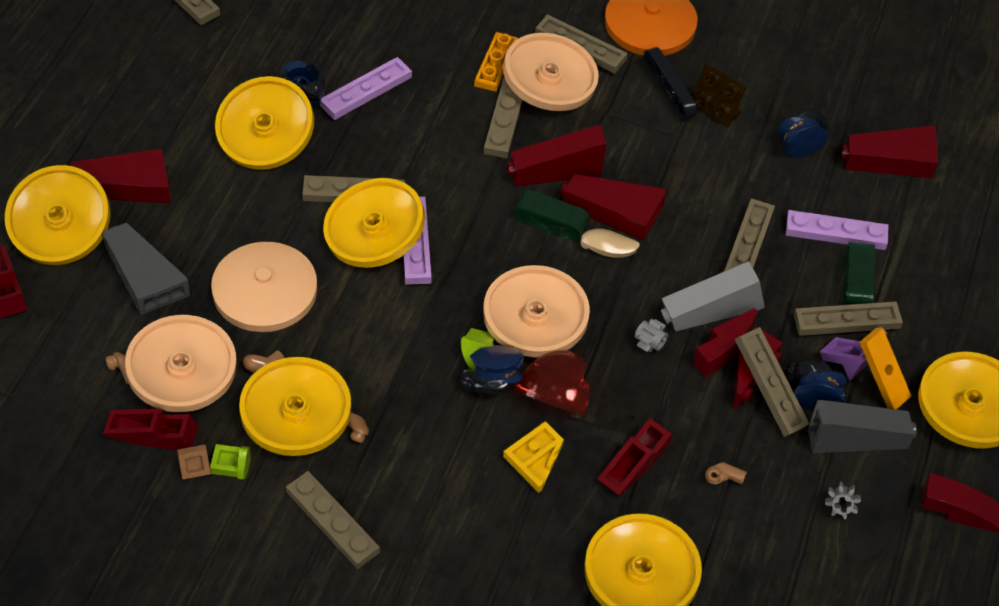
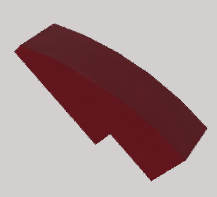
M4 244L0 245V317L3 318L27 310L22 291Z
M755 308L713 328L709 341L696 348L693 363L705 378L722 368L740 351L735 339L752 331L758 312Z
M161 409L111 410L103 434L105 437L136 445L178 450L193 447L199 426L190 414L164 415Z
M649 418L636 436L629 438L597 480L618 496H621L654 464L673 441L672 433Z
M929 474L924 486L921 508L947 514V521L999 533V502L965 484L939 475Z

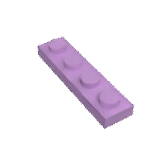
M396 57L324 96L320 100V106L336 120L412 78V71Z
M420 197L425 211L423 232L416 244L403 255L405 285L431 284L425 197Z
M788 210L785 235L886 250L888 245V224Z

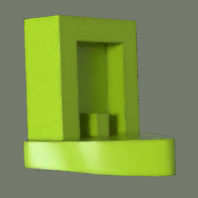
M471 328L467 335L462 337L461 349L470 369L475 367L474 362L470 358L472 353L481 347L495 345L496 340L489 332Z
M216 444L210 465L211 474L237 477L244 480L250 466V447Z

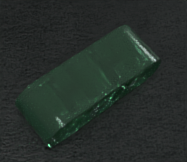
M531 190L523 192L513 211V215L518 221L571 241H578L581 238L590 220V215L584 209Z
M848 241L845 255L844 304L872 303L875 278V244Z

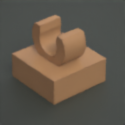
M206 445L177 450L182 479L211 474Z

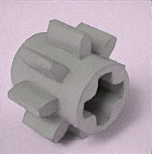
M651 319L650 322L643 321L635 333V338L640 340L637 346L646 352H652L653 349L659 351L668 338V334L663 331L666 325L656 319Z
M840 482L839 487L836 489L829 487L828 493L831 498L825 499V505L833 507L831 511L832 516L840 514L846 519L847 514L851 511L855 514L858 513V508L854 503L861 502V496L853 494L855 491L854 485L847 487ZM845 497L847 503L841 504V500L839 498Z

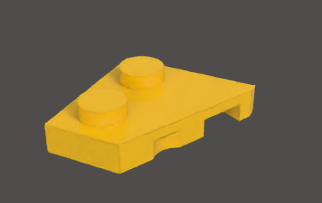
M545 421L504 450L503 457L539 493L542 491L560 453L564 439Z

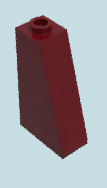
M601 125L512 151L511 162H507L508 177H513L515 186L571 180L574 174L591 177L602 176L606 141Z
M936 126L849 135L847 144L842 145L840 158L844 159L845 170L932 179L938 164Z
M162 149L70 162L71 166L91 174L104 189L108 200L171 203Z
M574 174L569 182L566 181L560 195L563 196L562 207L644 241L664 207L667 190Z

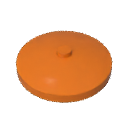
M610 0L605 12V27L609 36L622 48L643 56L645 50L658 47L664 56L684 49L693 40L698 21L696 10L689 0Z

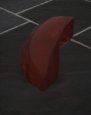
M560 350L547 353L533 361L522 373L523 379L516 383L514 390L546 404L585 415L590 389L589 383L584 381L583 372L587 368L586 363L578 353L573 351Z

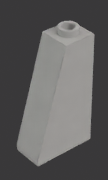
M748 261L662 298L664 309L661 310L666 324L671 323L676 332L738 316L753 308L760 310L765 308L760 281Z

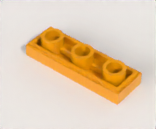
M498 32L495 33L474 80L475 87L497 92L504 77L503 63L507 50L518 39L517 37Z
M875 328L859 343L887 409L897 410L911 397V394L884 329Z

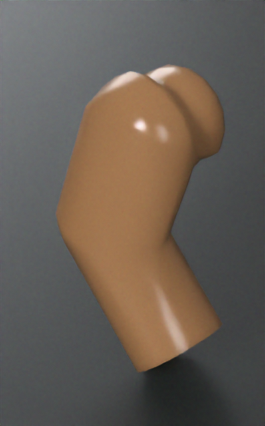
M278 350L268 357L247 355L243 359V366L248 371L255 373L266 364L283 359L284 356Z
M115 352L112 356H107L105 361L108 369L114 370L119 368L126 384H129L125 368L126 355Z
M351 412L347 425L353 429L350 438L362 443L365 440V436L368 435L369 429L361 416Z
M722 462L708 468L705 476L706 480L711 484H719L726 480L742 484L747 472Z

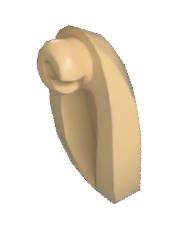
M606 229L588 230L582 234L580 241L584 249L589 248L598 254L613 258L630 256L636 253L640 245L639 242Z

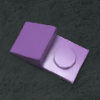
M836 337L820 351L824 361L843 364L849 381L868 364L859 343L860 341Z

